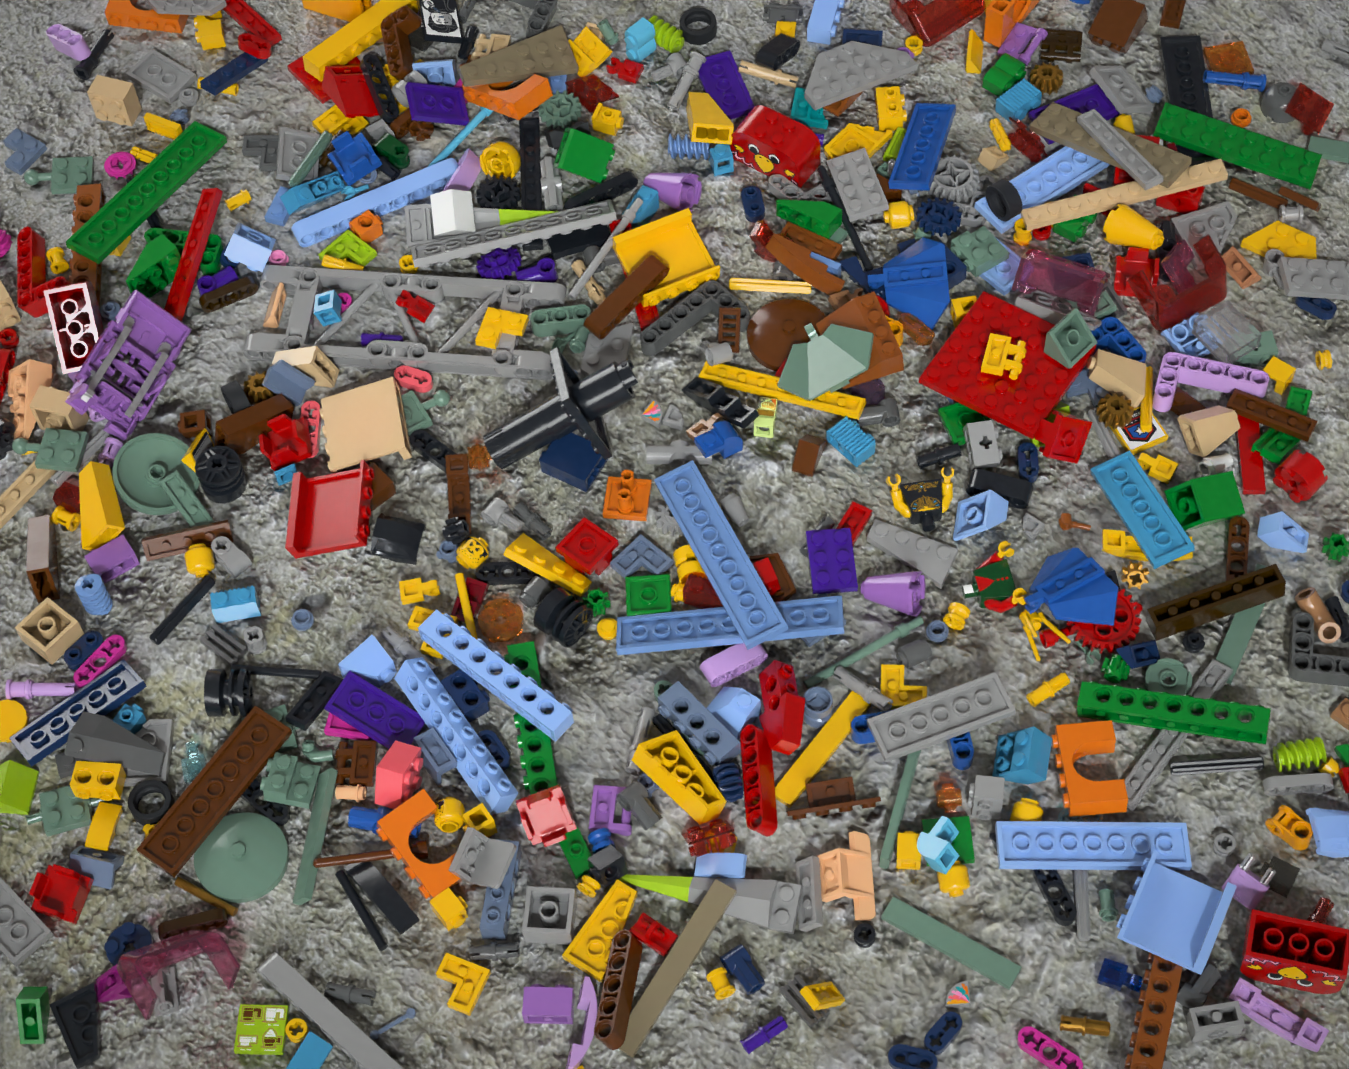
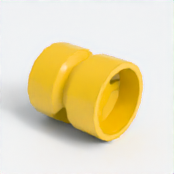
M684 545L674 551L673 557L679 581H683L684 584L689 586H695L707 579L689 545Z

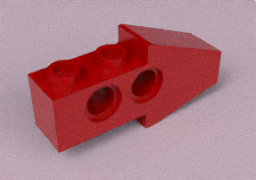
M774 660L759 674L765 711L759 716L770 749L790 755L801 745L805 698L798 696L793 666Z

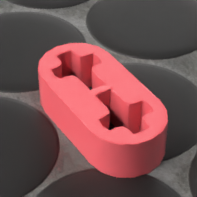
M405 365L397 367L394 371L395 380L401 387L420 393H426L433 387L432 377L426 371Z

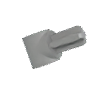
M673 53L667 58L665 66L651 72V77L655 82L668 76L681 79L683 74L682 68L687 65V62L680 53Z
M1270 249L1265 254L1262 271L1265 275L1274 277L1279 288L1284 290L1278 260L1280 257L1285 256L1278 249Z
M706 340L700 346L710 366L729 362L733 358L732 349L727 342L719 344L717 342L710 343Z
M495 497L481 512V517L491 526L503 524L514 532L522 529L523 522L510 514L509 506L498 497Z

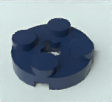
M126 922L110 934L104 949L108 960L113 966L120 961L130 962V970L135 969L136 971L145 967L151 961L154 955V939L144 926ZM129 943H134L135 950L125 952V946Z

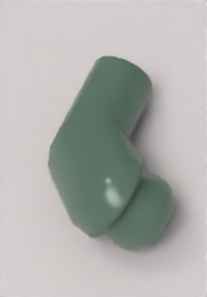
M305 740L302 743V752L310 761L314 763L334 761L333 749L320 751L314 745L313 740Z

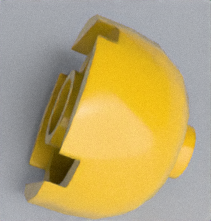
M502 141L490 144L483 150L479 158L480 166L486 176L488 174L491 177L495 175L496 179H499L501 175H503L504 179L508 177L512 179L517 175L521 166V157L518 150L513 145Z

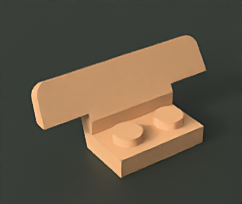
M852 831L848 833L850 850L837 848L817 856L820 863L821 897L825 903L844 896L853 898L855 921H870L876 915L870 838L865 833Z

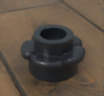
M1190 631L1182 639L1185 650L1190 653H1197L1205 646L1204 637L1198 632Z

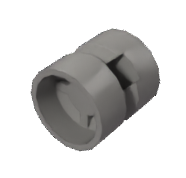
M416 70L411 71L404 77V80H400L392 87L394 97L406 108L409 107L405 85L408 82L428 84L426 79Z

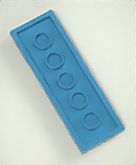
M1130 450L1090 469L1091 475L1154 569L1195 550L1194 544Z

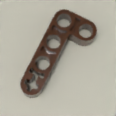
M403 6L385 17L381 23L389 73L398 81L404 80V77L413 71V58L408 35L418 29L422 22L421 16L408 6Z

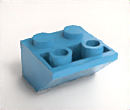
M1034 726L999 735L992 777L1005 778V781L1027 785L1045 781L1052 738Z

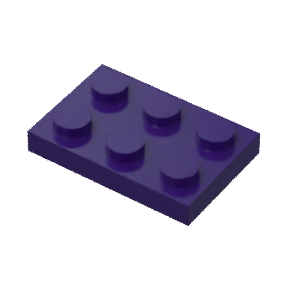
M408 82L405 85L412 120L463 126L469 123L462 88Z
M850 528L806 531L805 537L812 594L858 591Z

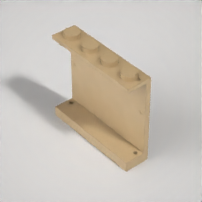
M394 377L321 399L322 408H319L322 420H324L322 431L325 438H327L325 449L330 456V461L327 463L331 473L342 472L343 468L360 464L361 460L366 462L398 451L404 460L412 458L401 391Z

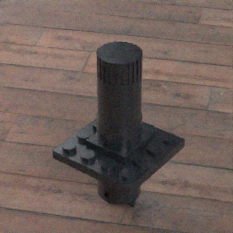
M559 349L551 350V361L549 363L555 372L552 376L557 385L555 386L557 393L483 436L487 451L499 468L504 469L577 429L586 440L590 439L592 442L591 446L596 454L600 453L605 460L612 457L603 415L635 398L632 386L636 385L638 380L631 370L634 368L633 363L629 359L619 364L614 361L581 380Z

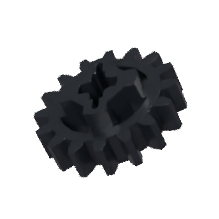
M493 175V180L486 178L485 184H479L480 189L476 190V198L480 208L512 210L511 207H517V201L521 200L520 188L517 187L516 181H511V177L504 179L503 175H501L499 179H496V176Z

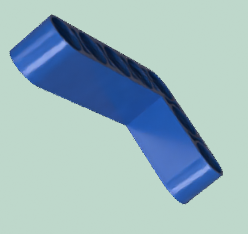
M1107 317L1101 320V326L1094 331L1090 330L1098 342L1096 344V351L1108 348L1113 354L1145 363L1146 351L1117 318Z
M889 711L856 716L851 722L852 740L857 744L874 743L875 740L867 725V719ZM864 728L866 729V731L859 732L857 731V729ZM970 732L962 734L963 736L953 737L947 740L951 761L956 769H969L973 763L974 748ZM958 754H966L968 757L961 758Z

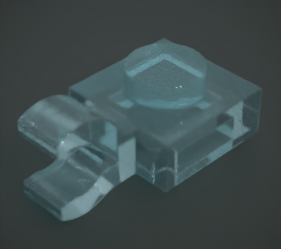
M195 741L185 743L188 758L181 759L186 784L191 783L206 766V758L204 754L199 755Z

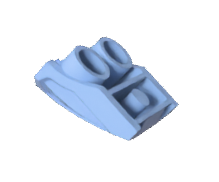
M1198 312L1189 319L1183 320L1182 323L1176 324L1173 328L1166 329L1161 333V336L1166 338L1176 353L1203 358L1223 346L1213 328L1205 322Z
M1321 808L1305 810L1306 815L1309 816L1317 847L1316 853L1331 858L1349 857V811Z

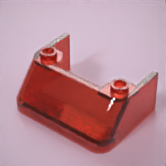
M889 0L892 14L911 36H917L923 41V47H930L981 15L986 9L985 0H933L925 6L919 0H909L904 4L899 0Z
M1209 234L1193 245L1204 264L1208 279L1178 295H1175L1173 290L1165 284L1153 288L1143 270L1127 280L1157 331L1162 332L1166 329H1171L1176 324L1182 323L1183 320L1189 319L1195 313H1201L1226 298V264Z

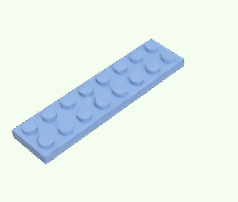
M1065 146L1009 182L1017 189L1021 197L1023 210L1055 201L1110 166V164ZM986 196L975 202L974 208L1001 234L1012 228L1015 222L1022 218L1020 213L1008 221H1002L991 211Z
M996 821L995 824L999 869L1140 870L1145 857L1150 859L1154 850L1158 852L1155 863L1175 871H1190L1192 868L1186 823Z

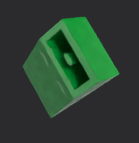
M164 234L149 242L140 254L126 279L130 294L134 290H138L146 297L151 298L173 282L181 257L178 248Z

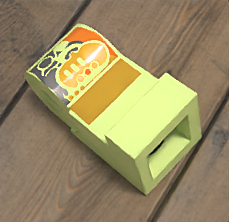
M760 397L757 409L759 416L754 420V436L773 438L778 399ZM759 427L769 428V430L762 431Z

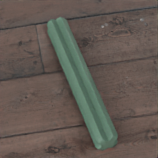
M324 131L289 179V186L295 187L302 183L331 142L330 140L333 137L331 133Z

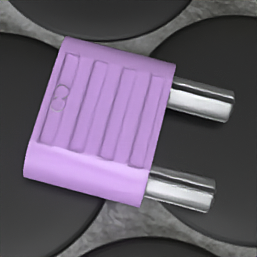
M1248 853L1243 862L1236 865L1221 887L1224 890L1227 882L1236 885L1233 898L1250 910L1256 908L1270 888L1269 882L1276 874L1275 870L1268 868L1263 877L1260 878L1250 871L1249 867L1256 858L1252 853Z

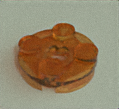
M499 598L489 601L484 606L481 614L479 613L478 623L482 634L487 637L488 641L496 643L509 641L522 633L524 618L519 605L509 602L508 599ZM498 617L507 619L502 624L496 623L498 621Z

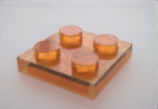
M1243 41L1204 47L1203 54L1210 71L1233 74L1249 72L1251 75L1254 74V68Z

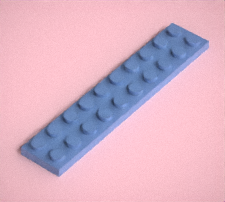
M692 460L654 479L655 485L747 650L789 630L694 461Z
M842 595L774 602L789 630L767 641L845 634ZM724 607L617 617V655L743 644Z

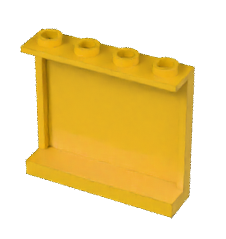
M689 208L613 237V249L627 276L635 271L651 255L656 256L670 268L667 276L651 292L643 295V300L641 301L643 307L655 306L662 300L675 298L685 291H693L710 280L716 281L720 277V266H715L692 223V213Z

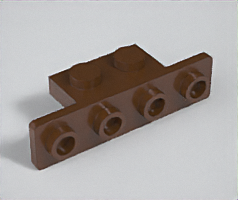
M852 776L806 783L809 807L786 811V816H792V820L807 818L806 813L815 812L816 816L830 814L829 810L838 808L839 812L852 811L855 805H862V809L876 807V802H880L881 797L874 796L856 799Z

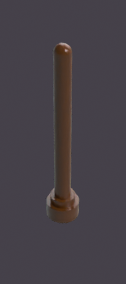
M426 840L416 841V844H412L410 850L419 860L428 859ZM390 849L317 858L313 861V865L316 868L392 859L394 856Z

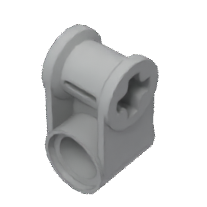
M220 536L212 541L211 548L216 561L234 579L252 565L249 557L227 537Z

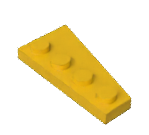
M525 533L513 541L504 552V556L580 597L590 588L592 583L584 575Z
M617 879L562 954L563 959L603 983L613 937L620 930H624L637 898V891Z

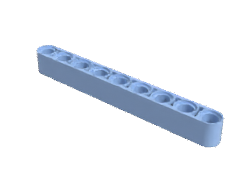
M454 158L443 160L299 220L293 224L291 230L301 247H309L346 230H350L349 222L367 210L373 215L377 214L381 217L443 191L459 165Z

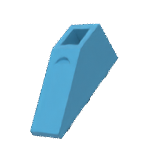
M336 171L292 187L280 198L288 214L291 215L342 192L346 186L340 174Z

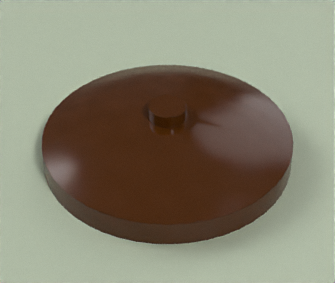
M782 299L766 304L752 316L748 324L747 344L750 353L764 367L778 371L785 358L788 359L793 344L811 341L804 326L812 323L818 336H820L816 323L826 317L825 314L816 306L797 299Z

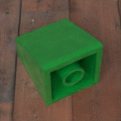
M565 128L553 167L593 182L601 183L602 180L605 181L609 169L606 167L608 161H612L614 157V144L573 128Z
M1233 471L1191 479L1164 491L1169 508L1184 531L1222 522L1245 514Z

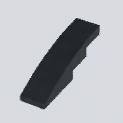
M695 377L682 389L684 394L713 414L719 413L723 416L724 420L743 429L759 416L756 409L742 404L739 397L726 393L723 386L705 379Z
M370 861L353 863L344 867L346 873L359 886L363 894L400 935L420 921L404 899Z

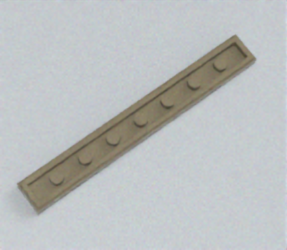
M715 879L629 1016L625 1041L618 1050L634 1058L737 894L736 890Z

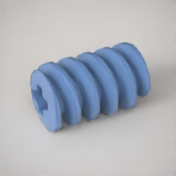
M669 134L668 153L672 159H676L677 154L680 159H684L686 154L689 160L692 159L693 155H695L696 160H699L701 155H703L704 160H708L710 143L691 142L688 134H685L683 140H681L680 134H677L675 139H673L672 134Z
M94 573L80 577L75 584V591L86 612L101 616L108 614L112 609L113 601L100 575Z

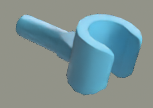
M368 184L357 188L346 186L340 194H347L348 196L344 199V201L352 199L358 192L369 189Z

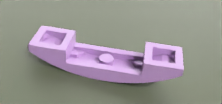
M469 148L466 149L457 163L459 165L443 191L449 189L469 191L481 170L479 157Z
M586 976L580 987L577 1009L586 1011L581 1043L572 1044L568 1054L566 1069H577L594 1036L597 1018V999L590 977Z
M1239 978L1228 998L1230 1002L1239 1001L1241 1011L1269 1031L1314 1052L1319 1051L1329 1032L1328 1029L1308 1017L1303 1020L1261 995L1262 990Z

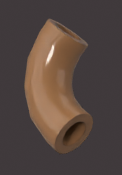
M1310 587L1299 592L1295 596V601L1302 612L1309 613L1313 617L1314 632L1324 643L1337 641L1341 635V629L1326 608L1316 589Z

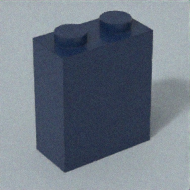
M570 433L559 440L551 442L548 449L541 453L539 462L543 473L587 492L608 459L605 460L600 453H595L590 440Z

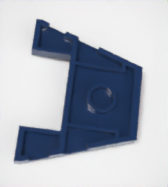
M915 238L897 243L899 254L916 243ZM857 256L839 261L841 263V270L845 271L849 278L863 289L865 294L875 292L876 295H879L886 301L884 285L870 290L868 285V275L883 274V267L864 272Z

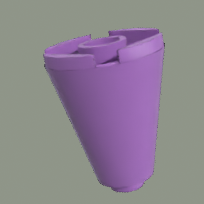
M650 173L643 182L644 186L658 191L660 201L678 212L687 208L692 212L694 209L691 208L694 204H698L702 191V184L697 179L699 176L693 173Z
M921 571L870 576L865 581H862L860 590L867 600L910 616H918L923 607L919 605V601L925 598V577L921 575Z

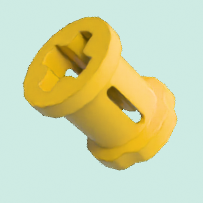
M1021 218L1014 224L1016 232L1013 234V240L1015 243L1024 246L1028 245L1032 240L1030 233L1032 230H1026Z
M54 247L47 251L46 256L51 262L50 269L52 273H65L69 269V264L64 258L65 253L61 247Z
M63 506L56 507L51 516L53 524H61L71 532L77 529L81 521L80 514L76 512L71 513Z
M723 967L714 969L706 976L707 981L711 982L716 992L714 996L717 1000L725 999L736 991L726 976V968Z

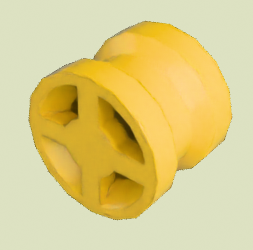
M952 602L948 607L949 612L944 615L943 622L954 630H962L965 626V619L969 618L970 610L961 603Z

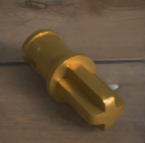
M1061 1015L1060 1031L1082 1033V1036L1092 1034L1107 1037L1110 1034V1022L1087 1019V1016L1078 1018Z

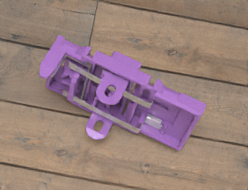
M134 290L123 308L116 315V321L111 320L107 324L108 327L104 329L80 368L81 372L75 376L78 381L75 382L69 392L70 395L65 400L67 404L75 408V411L81 415L88 408L101 414L108 420L103 430L121 441L126 440L129 434H132L137 421L140 422L146 417L174 370L176 364L173 363V360L177 359L182 345L192 330L138 290ZM118 351L122 352L125 355H127L128 352L132 354L127 364L122 361L124 356L120 354ZM135 358L139 359L140 361L138 364L146 370H148L150 373H147L140 367H136L133 369L131 366L133 365ZM116 370H119L122 373L114 384L110 377L114 375ZM126 375L127 379L124 382L123 386L120 388L119 385L122 383Z

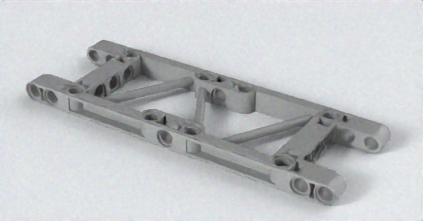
M267 265L263 269L260 286L265 290L273 292L277 285L282 282L287 294H295L286 334H250L247 336L243 355L247 359L273 362L277 351L317 346L335 366L395 370L397 367L405 365L433 373L548 380L552 378L553 369L549 363L551 355L545 354L542 351L518 350L520 336L502 333L497 348L492 349L491 356L449 354L448 352L485 314L487 308L491 307L497 300H501V310L524 314L525 309L540 310L563 307L567 289L562 284ZM323 288L363 291L340 315L342 317L341 322L332 324L314 344H309L315 315V295L321 294ZM403 290L408 291L413 298H416L418 295L431 304L441 302L444 296L486 299L437 353L429 352L427 346L420 343L404 307H400L395 303ZM374 292H383L384 297L392 301L410 342L374 340L366 348L324 345Z

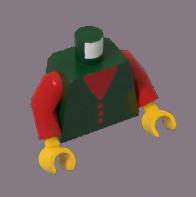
M1002 541L998 546L999 552L993 553L973 571L972 584L962 585L964 599L977 597L980 608H987L998 613H1003L1016 607L1017 603L1020 605L1027 604L1023 596L1027 592L1023 588L1016 589L1008 561L1004 559V556L1011 557L1014 555L1012 548L1005 551L1011 543Z

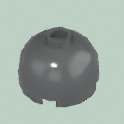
M1285 82L1275 83L1265 91L1261 100L1263 115L1266 118L1267 115L1273 118V122L1276 123L1292 122L1296 119V116L1300 115L1302 110V95L1298 88Z

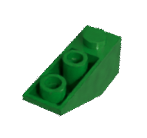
M783 199L776 201V216L827 239H830L842 225V209L827 202Z

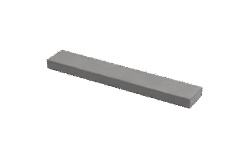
M1095 109L1077 116V123L1145 191L1163 183V176Z

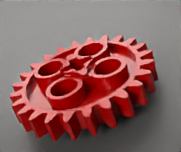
M1122 589L1118 592L1115 618H1122L1125 622H1118L1115 619L1114 626L1067 621L1066 625L1072 626L1069 631L1070 634L1077 633L1075 641L1083 640L1082 647H1085L1087 644L1091 645V652L1097 647L1100 654H1102L1104 648H1107V651L1111 654L1113 647L1118 649L1122 645L1129 646L1130 641L1135 640V634H1138L1140 629L1138 626L1142 619L1137 618L1140 616L1141 610H1134L1138 603H1131L1132 595L1125 597V589ZM1098 630L1105 631L1107 635H1101Z

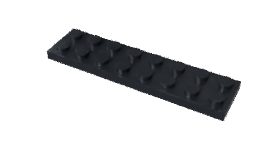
M1200 35L1160 37L1159 44L1168 103L1213 118L1208 83H1203V74L1206 69ZM1175 144L1179 153L1191 157L1190 166L1218 159Z

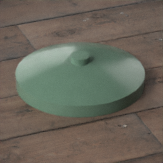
M161 433L143 434L129 440L118 451L113 463L112 479L119 497L128 506L141 513L167 515L177 512V508L161 488L159 481L177 470L196 495L200 484L198 477L191 468L181 461L189 446L173 436Z
M250 812L235 813L223 817L194 853L195 872L204 889L223 901L230 903L250 902L268 894L282 880L289 863V847L278 825L263 815Z

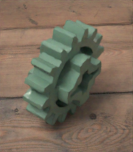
M556 90V94L539 105L538 111L541 121L546 122L547 127L553 125L554 129L558 126L564 129L565 125L571 127L572 121H578V117H581L582 107L581 103H579V98H574V93L567 95V91L564 90L560 94Z

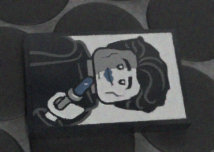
M417 0L419 15L422 18L421 28L424 41L462 44L463 35L456 0Z

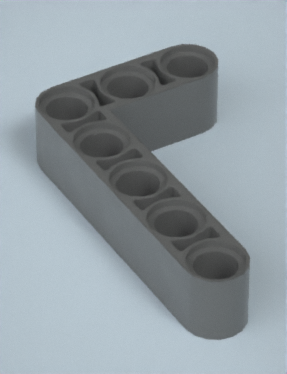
M510 0L533 9L527 23V39L547 31L557 10L558 0Z
M707 281L641 332V350L647 356L658 354L711 311L719 317L720 307L741 308L740 332H745L750 322L749 308L717 281ZM724 315V318L736 319V315ZM728 324L730 327H736V324Z
M1297 613L1293 618L1289 631V676L1293 680L1300 682L1349 687V674L1343 671H1349V657L1313 653L1314 619L1309 613ZM1296 665H1301V666H1303L1304 668L1301 669V668L1297 667Z

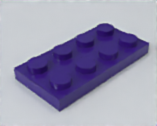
M731 51L705 57L706 62L701 65L698 71V79L704 93H708L730 120L748 115L755 106L743 78L738 72L739 69Z
M1098 84L1054 101L1082 114L1095 109L1106 121L1119 116V112L1115 109L1110 99L1105 96V93ZM1051 103L1030 111L1028 117L1031 122ZM1043 137L1048 145L1055 143L1054 141Z
M351 671L347 673L324 708L390 749L395 740L411 745L413 738L419 734L425 724L419 713Z

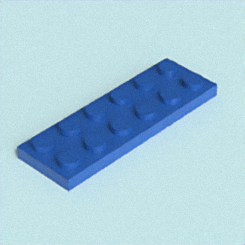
M916 103L888 182L889 189L930 191L956 113L955 104Z

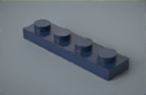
M244 52L201 80L200 88L216 96L266 63L268 58L259 59Z

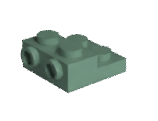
M985 226L973 233L966 231L951 240L950 250L967 266V272H971L975 278L1009 258L1010 253Z
M275 752L274 758H269L266 771L269 772L268 777L263 776L261 780L260 790L263 791L264 800L310 809L319 774L321 773V766L298 762V756Z

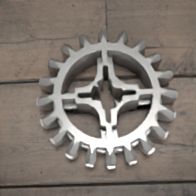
M946 154L944 158H940L928 193L933 195L934 199L938 197L941 200L946 198L948 201L960 203V200L966 203L968 198H972L974 190L978 189L977 183H980L979 170L976 169L975 164H971L970 159L964 160L963 155L958 158L955 154L952 157Z

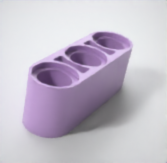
M61 24L52 25L47 29L46 34L57 51L78 61L90 56L91 50L81 34Z
M744 643L735 644L706 659L700 665V669L711 687H717L761 665L767 660L768 654L761 644L747 650Z

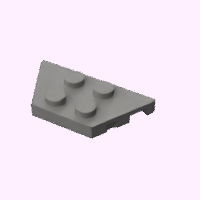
M634 323L615 327L602 340H599L592 333L589 334L580 368L581 373L589 376L614 361L619 364L626 360L633 336Z

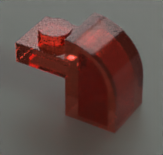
M759 220L749 235L756 244L754 252L761 258L775 263L777 259L765 248L774 233L764 220ZM788 233L777 234L794 242Z

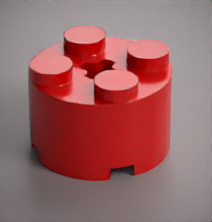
M1294 450L1276 468L1275 477L1273 478L1274 484L1287 492L1290 499L1296 503L1309 500L1328 480V476L1323 474L1325 470L1323 464L1308 452L1305 454L1298 453L1300 450Z

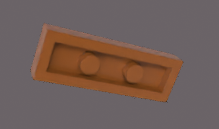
M787 222L779 234L811 250V252L833 261L837 259L842 251L841 244L790 222Z

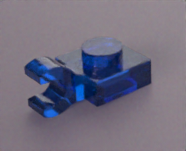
M1104 958L1097 984L1119 991L1125 985L1130 990L1140 992L1143 977L1127 973L1128 965Z

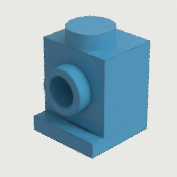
M717 144L714 148L709 149V163L714 176L734 172L733 154L729 144ZM726 161L727 165L718 167V163Z
M335 290L315 295L314 314L323 327L342 321L340 316L342 300Z
M124 704L113 719L115 723L128 729L133 734L138 733L143 728L142 725L147 722L143 714L144 710L136 704H132V706Z

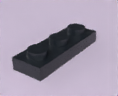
M324 671L286 715V722L306 731L324 710L325 705L343 679Z

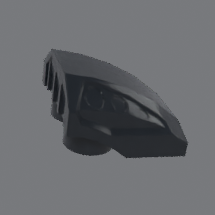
M381 513L377 517L372 535V555L398 563L416 565L417 554L426 525L420 522L386 516Z

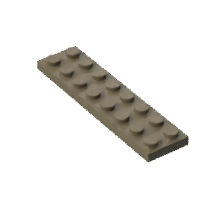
M1052 102L1029 125L1030 132L1123 169L1077 123V116L1082 115L1080 112ZM1114 127L1163 176V183L1159 184L1161 186L1169 188L1191 165V157Z

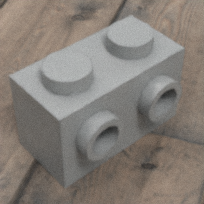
M976 775L975 784L970 783L968 807L972 808V817H977L980 820L1000 819L1005 778Z

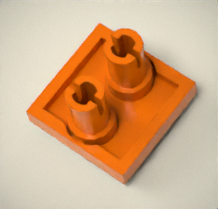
M631 470L622 471L621 477L608 476L602 513L603 518L647 522L652 480L636 479Z

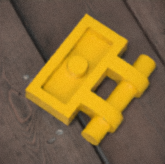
M990 333L981 372L1002 376L1004 370H1009V378L1016 380L1018 374L1022 371L1023 365L1021 362L1026 355V343L1018 341L1017 345L1011 344L1012 337ZM1008 354L1014 356L1013 360L1007 359Z

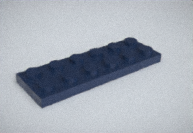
M123 659L9 739L32 767L67 742L69 732L83 711L105 716L147 686L142 678Z

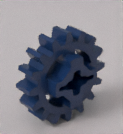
M935 197V201L928 198L927 203L921 202V206L918 207L916 222H919V228L925 227V233L931 231V236H934L935 233H939L940 237L943 236V233L949 236L951 231L956 232L957 227H960L962 212H958V206L953 207V201L947 203L946 198L942 201H939L938 197Z

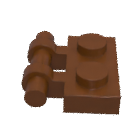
M354 741L353 749H348L347 742H339V747L335 753V759H337L335 770H338L335 786L343 785L344 779L350 778V786L361 784L365 787H374L378 743L376 741ZM352 759L351 768H345L346 760Z

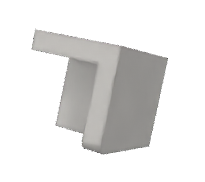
M383 119L365 128L368 141L372 146L385 133L395 137L394 132Z

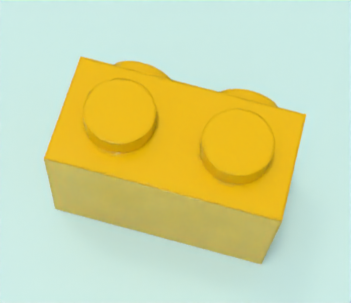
M900 87L875 88L878 130L881 132L887 129L896 131L898 127L903 128V122L907 121L906 109L902 110V106H905L904 94H900Z

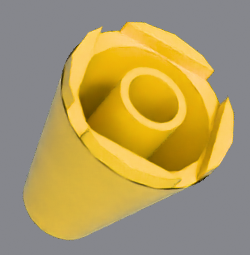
M1118 204L1119 208L1116 211L1111 210L1105 221L1103 232L1106 233V238L1104 237V240L1109 244L1147 248L1150 250H1155L1163 244L1164 236L1162 230L1126 204Z

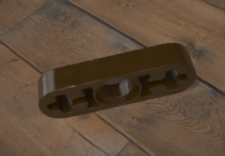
M244 277L203 294L199 298V303L204 312L210 313L254 295L259 287L253 277Z
M212 909L162 922L157 926L158 935L162 941H171L224 927L227 925L228 920L225 909Z

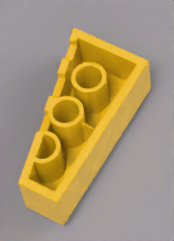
M677 730L638 744L632 761L699 825L719 818L727 801Z

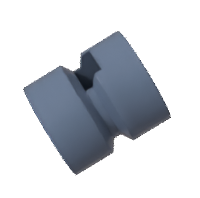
M812 687L803 696L805 698L803 719L811 727L822 728L833 715V699L827 689Z

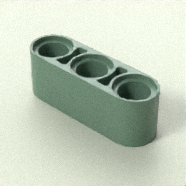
M584 304L536 310L530 315L532 332L537 337L577 332L579 326H584V322L591 314V310Z

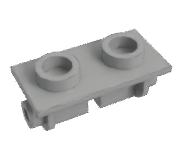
M163 963L155 965V969L150 971L155 1017L180 1012L175 967L167 968Z

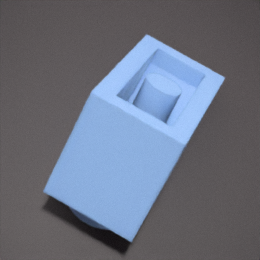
M1283 511L1260 517L1257 537L1268 546L1299 553L1307 552L1309 533Z

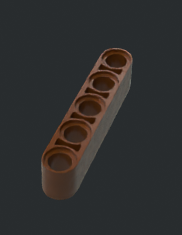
M649 256L586 318L584 327L599 340L604 339L643 300V295L651 292L667 276L670 268L656 256Z
M620 930L613 937L594 1027L595 1037L610 1050L620 1048L625 1041L643 950L641 942L628 930Z

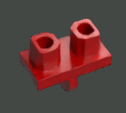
M644 912L629 930L638 940L663 957H665L678 939L677 934Z

